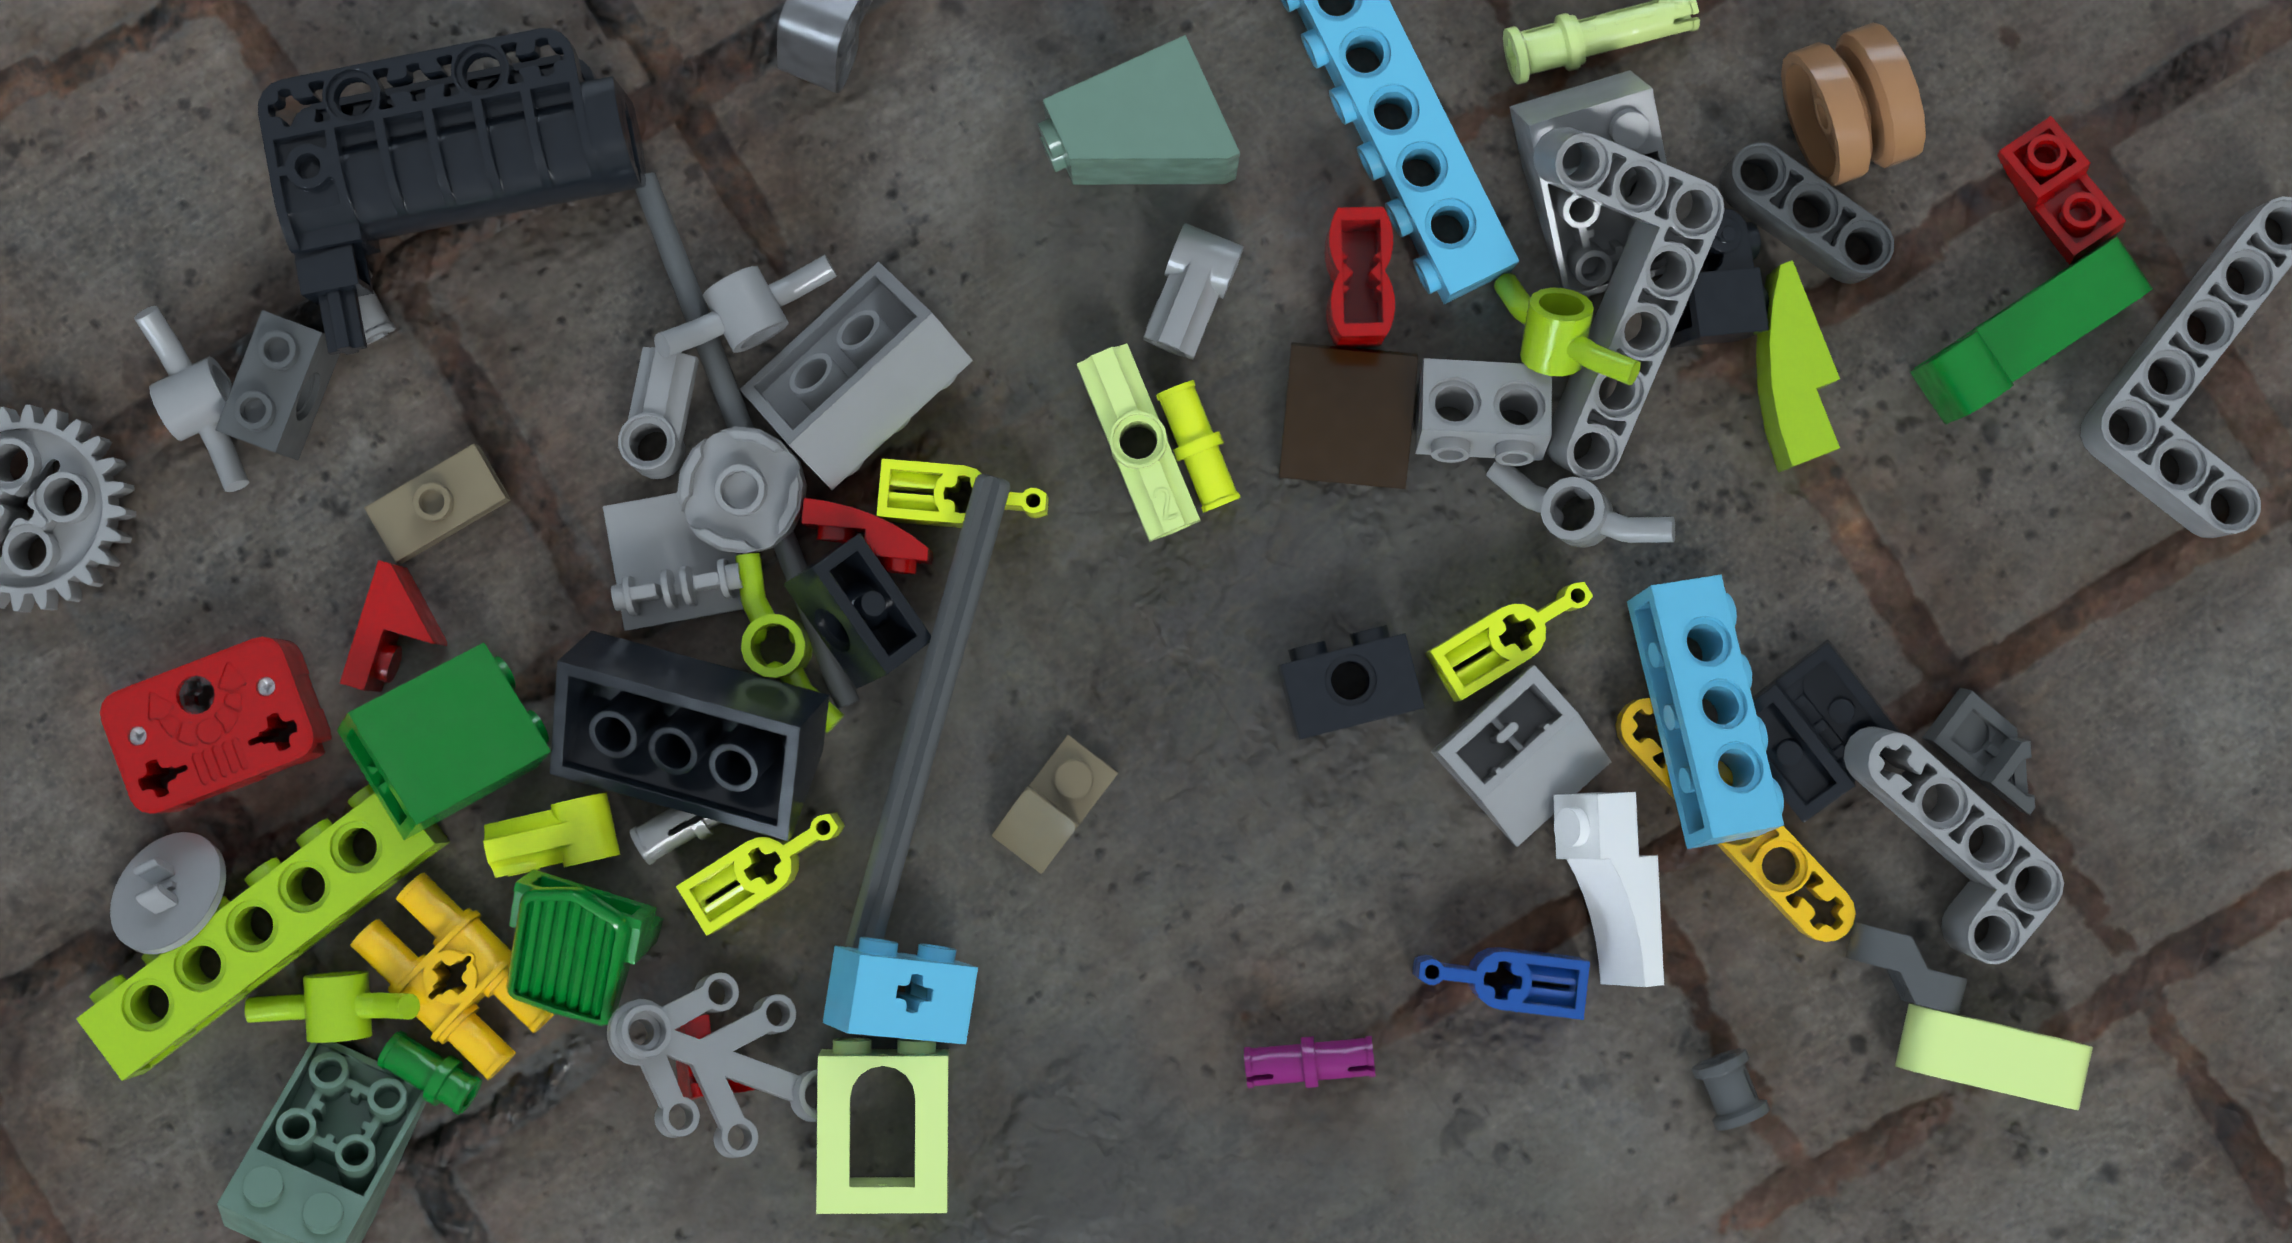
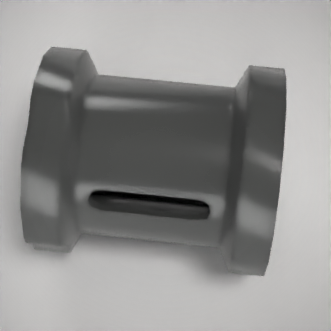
M1738 1048L1717 1054L1699 1062L1691 1069L1695 1079L1703 1080L1717 1114L1712 1121L1715 1129L1718 1131L1748 1124L1763 1117L1770 1111L1767 1100L1759 1099L1745 1063L1749 1060L1746 1049Z

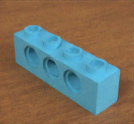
M1722 575L1649 586L1628 600L1627 605L1687 849L1757 837L1784 826L1782 818L1784 809L1783 793L1778 782L1772 778L1766 754L1768 734L1764 722L1756 714L1750 690L1752 670L1748 659L1740 651L1735 631L1737 621L1736 607L1732 597L1725 591ZM1687 637L1692 638L1699 644L1702 650V661L1695 658L1689 651ZM1703 698L1714 705L1718 715L1717 723L1711 721L1704 713L1702 706ZM1719 760L1730 768L1733 775L1732 786L1725 783L1718 771Z

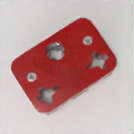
M270 637L253 638L108 695L101 705V722L133 805L141 812L149 814L182 811L206 799L237 790L263 780L271 774L298 764L307 763L324 755L326 752L322 743L332 739L331 729L325 713L318 702L308 675L310 674L299 647L293 642ZM203 685H212L214 688L215 696L209 699V706H200L198 701V695L203 692ZM287 722L296 723L297 732L289 736V742H268L270 739L278 737L280 732L288 728ZM169 768H188L186 771L177 774L175 779L168 782V788L164 789L162 787L160 778L169 774Z

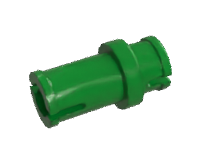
M402 1030L397 1031L389 1039L377 1061V1065L380 1068L387 1069L423 1091V1100L433 1106L442 1103L452 1109L457 1115L463 1113L470 1106L482 1084L481 1078L478 1076L474 1077L463 1070V1061L453 1055L448 1056L446 1059L409 1037Z

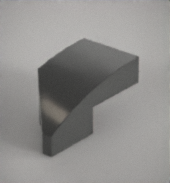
M1959 688L1922 738L2018 811L2030 815L2036 808L2035 795L2028 793L2026 759L2032 758L2031 741L2018 738L2017 728L1973 691Z

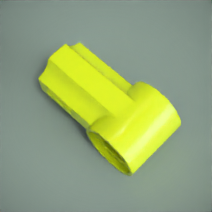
M607 792L551 804V810L484 825V849L487 862L491 866L495 878L528 873L533 869L540 870V868L563 863L564 867L620 855Z

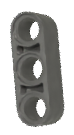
M1756 142L1745 146L1723 168L1720 175L1719 188L1727 203L1833 279L1842 283L1855 284L1866 280L1890 261L1894 252V239L1890 229L1881 220L1779 148L1768 143ZM1743 164H1754L1765 172L1767 178L1766 190L1755 191L1744 184L1740 175ZM1795 200H1805L1816 208L1819 215L1816 228H1807L1795 219L1793 214V203ZM1848 236L1860 238L1868 245L1870 250L1868 265L1857 264L1848 257L1845 250V241Z

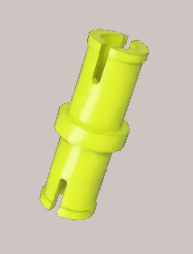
M1190 380L1160 392L1156 397L1162 405L1178 448L1173 449L1177 462L1184 460L1201 502L1202 512L1204 513L1241 497L1239 492L1236 491L1219 445L1224 443L1219 431L1213 433L1195 389V382Z

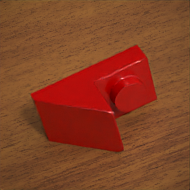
M378 560L340 684L363 691L382 692L384 682L390 683L394 679L401 662L402 647L396 645L399 634L431 644L447 646L445 636L407 567Z

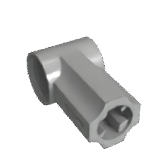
M1185 223L1168 261L1164 274L1168 278L1147 324L1144 340L1159 349L1194 360L1218 298L1224 299L1244 246Z
M643 347L628 421L622 426L618 435V448L622 457L643 476L651 479H664L673 475L683 464L685 459V443L683 439L699 365V359L696 356L680 352L665 358L659 354L656 347ZM652 432L664 433L667 438V446L664 453L652 461L640 460L638 456L640 441Z

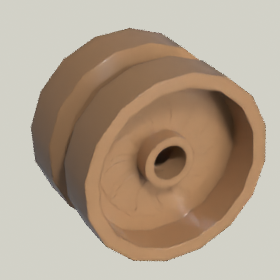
M1873 22L1843 33L1836 41L1835 50L1827 44L1818 42L1790 52L1783 59L1781 72L1783 97L1798 146L1812 172L1831 186L1835 187L1862 177L1868 172L1870 161L1883 168H1888L1913 159L1923 152L1926 131L1919 89L1904 52L1896 38L1885 26Z

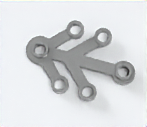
M718 972L703 977L697 983L694 991L662 1007L646 999L632 1000L622 1004L614 1011L608 1022V1044L614 1055L622 1062L641 1067L658 1104L654 1117L655 1125L664 1136L670 1138L687 1136L694 1132L700 1121V1112L697 1105L691 1099L683 1097L668 1058L690 1066L717 1124L713 1137L715 1148L724 1157H745L751 1154L758 1144L757 1128L750 1120L744 1117L727 1079L790 1101L794 1113L799 1118L808 1122H817V1106L812 1108L807 1104L805 1091L810 1084L817 1088L818 1069L796 1075L733 1052L765 1034L772 1035L785 1032L793 1026L796 1020V1008L792 1000L787 996L774 994L763 997L756 1002L751 1013L700 1039L678 1032L675 1029L705 1012H723L736 1004L739 997V987L735 979L727 973ZM714 981L720 983L725 991V997L721 1004L714 1003L709 997V987ZM771 1003L776 1004L782 1012L781 1022L777 1026L771 1024L767 1019L766 1011ZM634 1021L642 1023L646 1029L647 1037L642 1045L635 1044L630 1038L629 1029ZM674 1105L680 1106L685 1112L686 1120L681 1129L674 1128L669 1121V1112ZM733 1126L739 1127L744 1135V1142L739 1150L732 1148L728 1141V1133Z

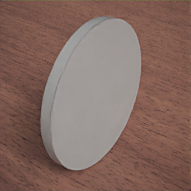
M190 832L166 835L141 850L122 872L111 899L110 919L113 930L119 940L137 952L161 954L174 950L195 937L216 912L225 890L226 866L220 850L203 836Z

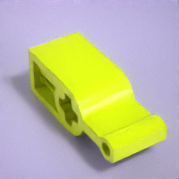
M882 459L877 517L888 522L962 528L966 513H959L958 506L953 501L948 500L949 493L959 492L962 482L966 481L970 482L973 489L975 478L982 473L975 468L965 465ZM1037 488L1026 489L1023 493L1009 492L1004 510L1024 511L1031 518H1040L1048 515L1049 498L1047 493ZM895 490H898V491H910V492H922V493H933L934 496H932V495H920V494H908V493H897V492H895ZM1039 499L1040 504L1037 507L1032 508L1028 506L1031 500Z
M1579 582L1560 589L1554 601L1537 611L1525 604H1511L1502 607L1427 651L1425 655L1453 701H1462L1535 656L1541 650L1546 640L1545 623L1564 611H1573L1586 606L1593 595L1585 582ZM1571 592L1576 597L1575 602L1571 599ZM1505 617L1511 624L1522 621L1526 625L1527 632L1520 637L1521 643L1524 646L1521 650L1515 643L1504 646L1500 641L1499 636L1506 631V626L1503 622ZM1484 648L1487 653L1456 672L1453 670V667Z
M829 813L814 818L810 829L791 841L768 835L754 838L683 881L676 888L706 936L710 935L785 889L795 880L799 871L798 854L819 840L824 841L837 837L845 825L837 813ZM825 821L830 824L829 833L823 828ZM759 849L765 855L774 852L779 855L781 862L774 868L777 876L775 881L769 874L761 877L755 874L753 867L760 862L757 853ZM736 881L740 883L737 887L709 903L708 899Z

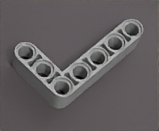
M1560 127L1544 134L1535 146L1534 166L1540 178L1553 186L1636 220L1591 325L1589 339L1599 346L1640 361L1639 374L1632 385L1617 381L1612 395L1602 401L1599 397L1600 384L1607 376L1589 370L1584 366L1580 371L1570 375L1552 418V436L1546 449L1547 454L1554 463L1580 478L1594 481L1602 479L1613 472L1620 461L1721 224L1724 214V202L1719 190L1705 180L1598 135ZM1577 143L1581 149V162L1577 170L1567 176L1563 170V157L1567 149ZM1633 167L1637 173V185L1633 193L1623 199L1619 187L1621 178L1626 171ZM1689 191L1692 195V208L1688 216L1679 221L1676 214L1677 202L1683 194ZM1664 252L1667 258L1666 271L1662 277L1653 282L1650 275L1651 264L1656 256ZM1640 313L1642 319L1641 329L1635 338L1626 341L1624 333L1626 323L1633 315ZM1591 433L1592 443L1589 451L1582 458L1575 460L1573 451L1576 442L1584 434Z
M2282 196L2268 201L2248 211L2235 223L2088 411L2081 424L2080 436L2084 447L2091 455L2187 530L2201 538H2217L2248 530L2256 523L2260 515L2261 500L2258 491L2248 480L2178 427L2171 419L2292 266V197ZM2267 217L2275 220L2280 225L2283 233L2281 244L2273 242L2268 237L2265 230ZM2229 266L2237 269L2243 276L2244 290L2242 294L2233 291L2228 285L2226 271ZM2190 315L2199 318L2205 326L2206 339L2203 344L2194 341L2189 335L2187 320ZM2151 364L2160 367L2166 374L2168 384L2164 394L2155 391L2149 383L2148 370ZM2113 413L2123 417L2128 424L2129 437L2125 444L2117 442L2111 436L2109 420ZM2165 452L2173 456L2179 466V477L2174 484L2167 481L2160 470V460ZM2216 492L2224 496L2230 507L2229 516L2225 523L2218 521L2211 510V500Z

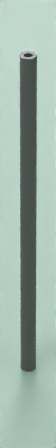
M646 173L645 187L635 189V192L687 323L708 314L709 310L656 173ZM719 336L696 346L726 427L754 428ZM794 530L773 547L786 582L808 567ZM795 602L834 706L841 709L860 701L854 684Z

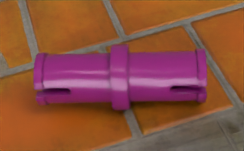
M1314 1036L1301 1037V1044L1258 1048L1244 1047L1245 1073L1248 1088L1305 1082L1306 1088L1319 1087V1080L1369 1076V1078L1376 1077L1372 1036L1315 1042Z

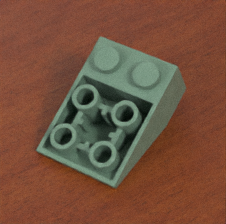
M336 1042L311 1043L217 1203L224 1226L261 1243H361L376 1216L424 1109L426 1101L422 1097L423 1091L387 1069L380 1068L376 1060Z

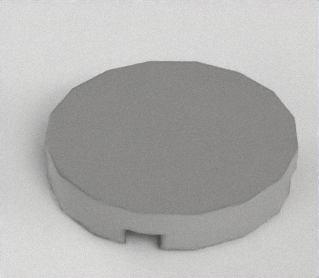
M734 426L720 430L721 432L713 434L708 439H703L692 448L680 470L677 497L681 511L684 512L686 521L690 524L689 527L696 536L720 551L749 554L771 549L793 532L802 516L807 483L801 462L785 442L761 429Z

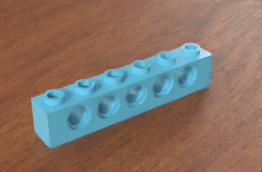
M1281 0L1287 12L1297 9L1307 29L1306 32L1301 34L1302 43L1307 55L1316 69L1325 65L1335 85V88L1329 90V96L1338 117L1344 125L1353 121L1363 141V144L1357 146L1361 163L1372 181L1381 178L1391 198V201L1385 203L1387 214L1395 231L1401 238L1409 234L1420 256L1413 260L1414 268L1427 293L1431 294L1437 291L1443 304H1446L1497 279L1503 274L1510 273L1518 264L1519 259L1390 1L1349 0L1352 9L1348 13L1341 16H1332L1321 9L1318 0ZM1355 48L1370 49L1378 57L1380 66L1372 72H1358L1348 64L1346 54ZM1382 104H1396L1406 113L1408 123L1400 129L1391 130L1384 128L1377 122L1374 110ZM1413 159L1426 161L1434 169L1435 182L1423 187L1411 184L1403 174L1402 165ZM1441 215L1454 217L1463 228V239L1452 244L1439 241L1431 230V220Z

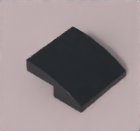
M1828 639L1752 697L1756 714L1764 722L1768 734L1766 754L1772 778L1778 782L1783 798L1803 823L1856 786V779L1846 769L1844 761L1845 746L1853 734L1867 727H1878L1902 733ZM1883 748L1882 751H1881L1880 754H1879V756H1880L1883 760H1885V758L1883 757L1882 753H1883V751H1884L1885 748Z

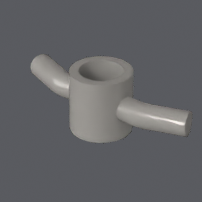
M826 255L769 285L758 266H751L736 271L713 284L702 295L711 311L710 313L657 333L654 337L655 347L662 357L667 358L724 335L733 353L749 350L771 339L789 324L780 308L781 306L837 277V274Z
M151 306L142 310L134 319L168 376L149 386L153 404L162 422L169 432L180 441L198 433L200 434L225 492H234L246 487L249 484V480L230 436L215 430L233 386L219 363L210 356L194 364L190 362L180 341L157 306Z
M1497 461L1493 463L1486 474L1492 482L1517 503L1527 509L1541 513L1542 521L1550 533L1572 547L1586 548L1594 546L1606 537L1627 543L1675 541L1674 517H1627L1613 512L1612 503L1597 486L1584 478L1568 477L1560 479L1547 489L1533 483L1514 466L1503 465ZM1575 496H1579L1584 500L1593 499L1595 510L1591 521L1587 522L1582 529L1575 531L1565 530L1562 526L1564 520L1562 509L1566 502Z

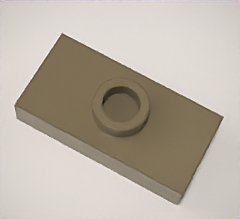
M472 444L364 507L394 561L403 564L511 501L481 447Z

